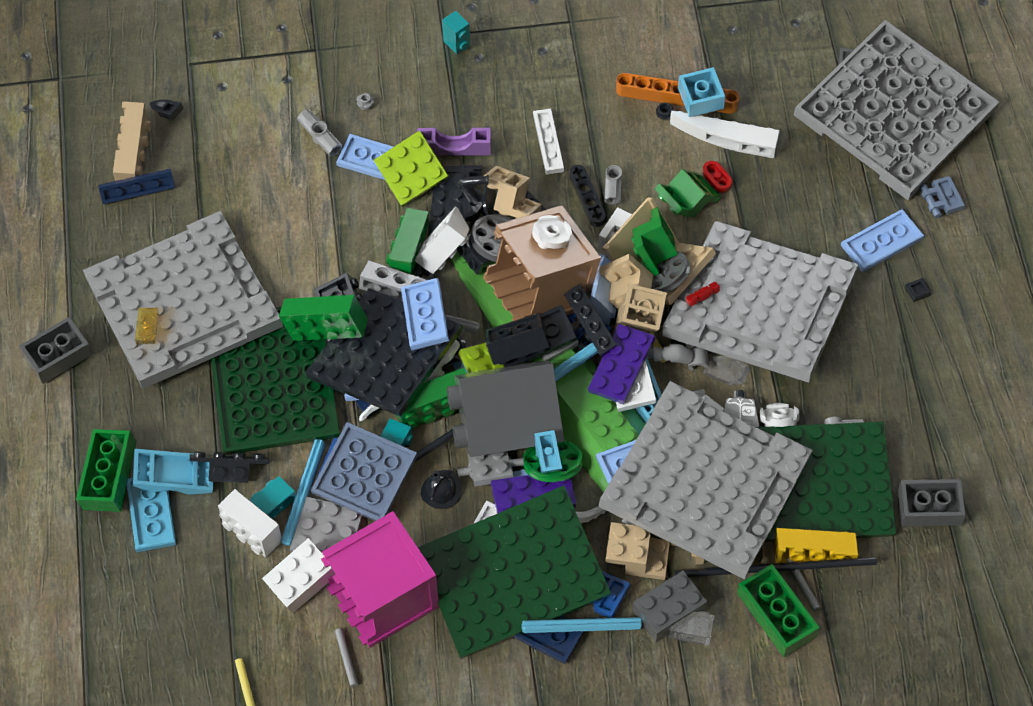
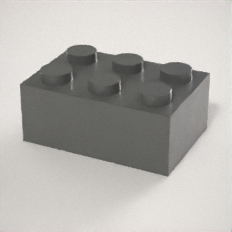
M70 317L19 345L23 357L42 384L92 356L88 342Z
M961 479L901 480L898 497L902 527L962 526L965 518Z
M681 571L633 602V613L636 617L641 618L644 628L653 640L658 642L704 613L707 601L686 573Z

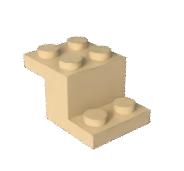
M495 166L484 175H489V185L487 187L498 189L494 210L499 211L500 214L510 215L517 219L538 213L541 210L542 204L525 198L530 180L529 177Z
M630 254L599 268V273L611 283L608 301L617 309L625 302L628 284L652 288L653 274Z
M628 284L625 302L618 309L614 333L618 324L653 335L660 328L667 293Z
M611 522L606 562L626 565L625 575L665 580L670 542L664 539L650 538L651 532L639 526Z

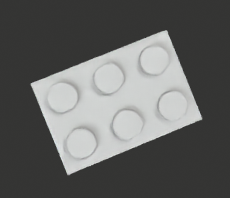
M234 489L218 505L219 516L222 518L224 528L228 531H234L237 538L241 542H247L251 545V549L257 555L262 554L266 558L281 543L282 537L279 525L237 490Z
M308 538L262 579L282 603L294 613L329 582L328 579L336 574L331 566L327 568L321 561V558H323L322 552Z

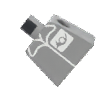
M743 390L734 391V398L726 399L724 412L754 427H759L754 400L746 399V392Z

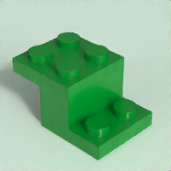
M681 169L669 185L658 184L655 188L658 192V197L663 202L669 204L671 212L675 215H683L684 217L695 218L708 202L718 203L722 198L699 173Z
M658 207L651 210L652 218H650V221L632 229L634 237H631L635 246L633 249L636 256L642 258V265L653 274V277L659 274L657 264L678 255L674 235Z

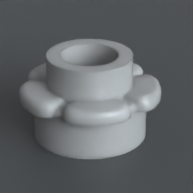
M363 93L357 97V105L362 110H368L373 106L374 98L369 93Z

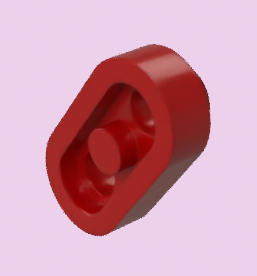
M707 161L703 165V176L716 191L720 193L728 192L732 187V178L718 162Z

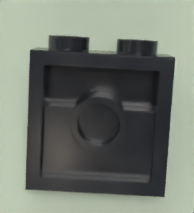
M348 273L314 289L317 297L355 295L358 302L362 298V294L357 291L359 287L357 279L355 277L352 278Z

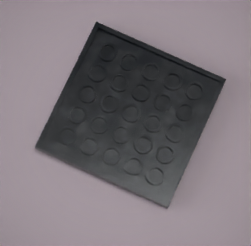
M368 288L359 300V304L368 318L363 337L330 339L305 375L313 381L401 417L463 331V326L446 318L449 341L411 350L403 301Z

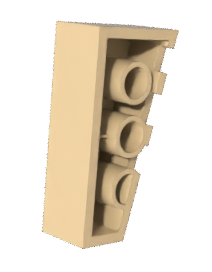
M122 102L124 116H120L121 134H118L117 146L120 150H116L113 167L115 181L142 175L141 164L145 161L144 149L148 146L147 134L151 131V121L148 120L144 103Z

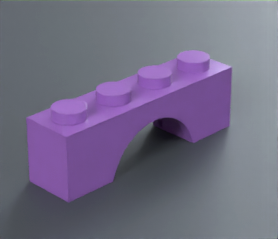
M417 128V132L421 131L435 155H491L490 128H472L468 133L461 136L444 135L436 128Z

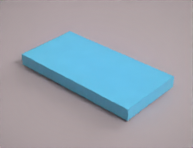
M129 478L127 490L136 552L176 545L168 490L153 492L134 487L133 478Z

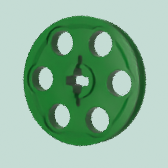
M569 441L558 442V449H566L558 451L562 469H567V471L540 473L541 467L539 458L536 457L535 446L528 447L523 455L524 470L530 477L539 481H564L575 476L582 467V452L578 446ZM536 460L537 462L530 463L529 461Z

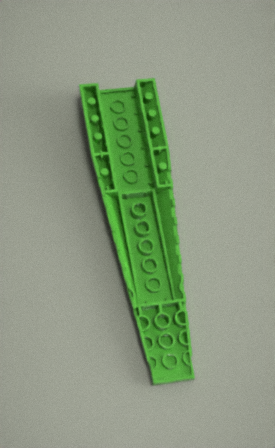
M458 252L450 258V262L459 272L461 280L491 326L496 327L513 321L512 314L505 310L502 306V300L497 299L493 293L494 289L483 279L488 266L482 269L481 274L476 275ZM577 346L551 360L553 369L578 353ZM539 357V358H536V359H534V360H532V361H530V362H527V363L538 362V361H544V360H543L541 357ZM588 359L557 380L556 389L564 440L578 446L582 452V466L604 493L609 484L596 459V454L637 440L646 423L634 408L618 412L615 401L588 392V387L598 368Z

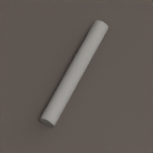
M789 557L786 558L787 561H788V563L794 562V561L790 560ZM791 570L814 611L820 609L821 606L801 571Z
M339 628L335 630L350 687H355L358 685L343 629Z

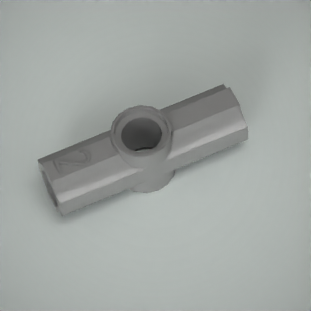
M305 109L297 117L298 122L312 136L314 143L319 144L329 156L339 154L342 144L327 129L326 123L320 121L311 110Z

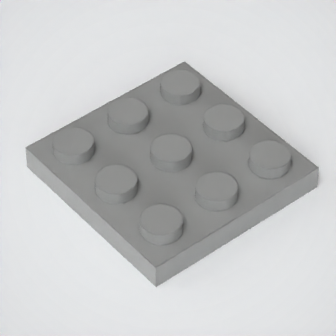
M306 497L289 549L290 553L308 538L321 552L359 531L363 515L333 502Z

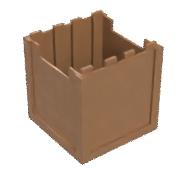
M562 205L496 225L494 239H502L496 264L487 267L483 279L494 289L493 293L497 299L502 300V306L512 314L513 321L539 312L542 314L560 305L563 306L566 315L575 313L564 294L578 284H581L588 298L590 297L601 257ZM546 215L559 217L558 220L563 223L566 221L572 231L567 247L558 249L540 248L532 235L534 223L540 217Z

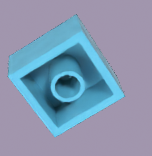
M714 67L679 76L678 90L689 117L724 109L725 95Z

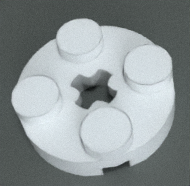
M542 216L534 223L532 235L535 241L538 242V246L542 249L565 248L572 233L570 225L566 221L564 223L559 221V217Z
M785 403L769 404L767 409H760V420L765 423V427L794 426L799 421V409L795 406L794 409L789 408V404Z

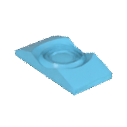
M145 449L134 450V487L153 492L178 491L187 495L212 493L213 482L208 481L209 462L190 461L189 454L191 453Z

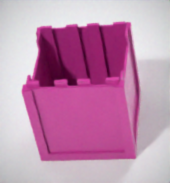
M394 512L385 515L322 551L323 558H321L324 566L326 568L331 566L336 574L328 579L329 586L327 590L331 596L336 595L340 601L338 607L342 613L347 612L349 615L347 621L352 628L356 626L361 634L358 638L363 645L367 644L369 648L439 608L436 574Z

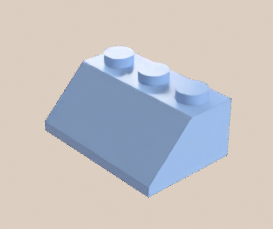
M600 254L601 260L594 280L590 301L603 323L610 325L611 318L615 319L617 308L613 307L614 305L608 301L611 283L599 273L600 266L610 263V260Z

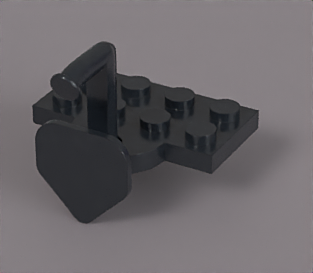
M469 171L447 174L449 178L433 188L428 236L454 207L459 209L466 224L481 214L498 215L499 211L494 210L496 191L487 187L489 185V175L472 177ZM485 184L484 195L473 185Z

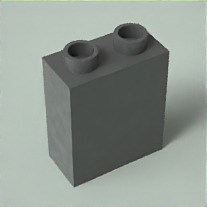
M547 360L454 375L456 385L447 387L450 410H460L462 423L453 425L456 449L465 448L466 453L470 457L534 447L535 433L552 430L555 432L557 443L564 442L553 363Z

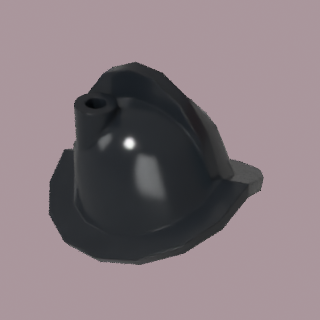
M450 470L434 471L421 487L420 495L422 500L435 509H446L453 506L461 495L459 477L454 471Z

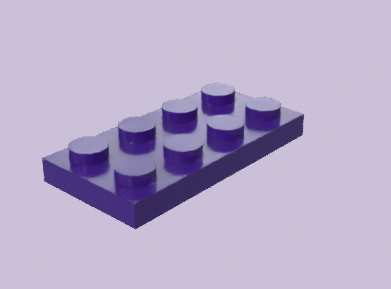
M618 324L612 337L617 346L604 354L588 387V392L625 404L655 341V336Z
M526 475L492 480L491 489L496 513L512 508L563 485L573 507L576 508L571 478L559 482H543Z

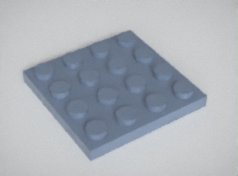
M346 422L311 492L377 521L388 514L418 454Z

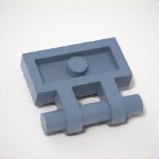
M950 176L934 180L932 182L933 188L929 189L927 184L920 187L921 195L927 201L928 209L935 218H939L942 215L940 209L943 208L946 214L964 209L965 205ZM937 195L939 201L935 202L933 196Z

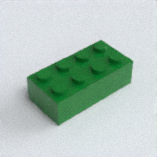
M355 295L286 298L279 314L280 320L293 341L363 337L368 318Z
M465 367L425 382L402 416L395 415L398 422L411 427V430H414L422 424L432 423L438 418L448 417L454 412L459 411V409L450 410L447 387L456 385L454 375L467 373Z
M92 430L76 501L83 510L121 512L137 443L131 431Z
M773 564L738 584V596L783 657L817 638L820 627Z

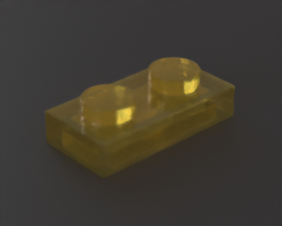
M138 308L135 334L136 344L156 343L158 308Z

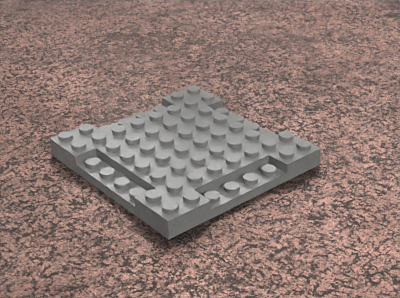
M884 20L795 107L794 116L819 135L826 134L877 172L882 182L909 200L943 161L996 111L999 101Z
M221 211L186 225L188 230L124 258L119 259L117 255L83 270L85 278L142 389L283 327L279 313L258 281Z
M715 221L703 246L713 248L716 254L681 293L679 299H676L663 325L662 336L809 383L855 279L858 264L823 253L820 258L750 237L751 231ZM717 282L720 285V291L714 295L712 294V296L705 300L697 301V304L689 306L686 303V296L694 294L695 291L705 286L709 287L710 283Z
M670 381L630 452L601 496L598 507L745 579L807 464L812 450L778 433L772 436L704 403V397Z

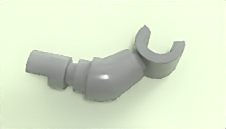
M670 344V347H664V349L660 347L651 348L647 355V359L654 358L655 362L665 359V361H671V363L688 364V369L691 371L697 365L709 368L708 351L702 348L690 350L680 344Z

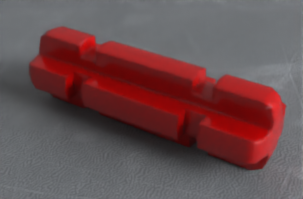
M717 282L710 283L709 287L705 286L695 291L694 294L686 296V303L689 306L697 304V301L705 300L712 296V294L718 293L720 285Z

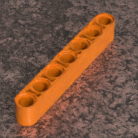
M621 73L616 78V92L619 96L685 106L678 90V81L629 73ZM722 88L725 95L724 109L716 110V112L735 113L739 106L738 92Z

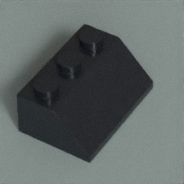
M540 312L485 330L486 346L493 365H503L508 363L509 360L515 358L522 359L528 354L534 352L541 353L546 348H549V341Z

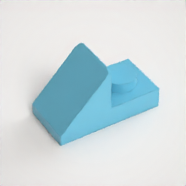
M554 430L535 433L536 457L539 458L541 472L548 473L562 470Z

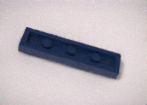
M171 169L100 184L98 188L102 203L106 204L175 188Z

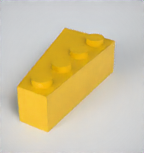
M777 528L773 544L775 563H788L786 559L788 557L794 562L858 557L855 533Z

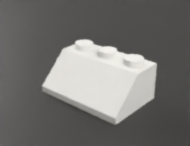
M454 207L423 242L415 261L432 274L437 269L441 270L447 262L445 260L448 257L452 258L457 252L456 248L459 245L462 247L468 240L467 233L469 227L457 207Z

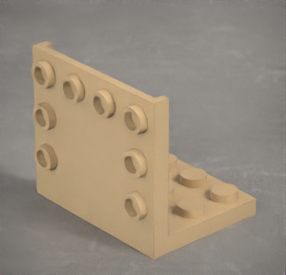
M648 197L603 246L602 249L610 262L630 254L642 264V258L637 257L633 249L635 246L631 237H634L632 229L650 221V218H652L651 210L658 207L653 198ZM673 233L677 251L686 256L691 268L684 282L676 289L667 293L665 304L672 305L714 257L716 252L713 248L679 243Z

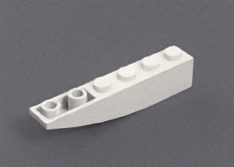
M671 111L670 124L687 134L722 148L774 158L779 130L701 115L689 117L688 113Z

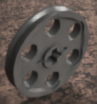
M497 214L479 218L475 222L470 236L474 249L484 258L496 262L502 240L494 239L496 226L491 227L487 222L497 225L513 219ZM476 232H482L485 236H479ZM483 246L491 247L492 251L486 250Z
M677 251L678 255L657 264L659 274L653 277L651 289L669 293L684 282L689 275L691 266L683 253Z

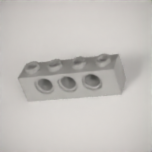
M368 261L360 275L359 289L367 291L370 288L403 301L401 287L427 280Z

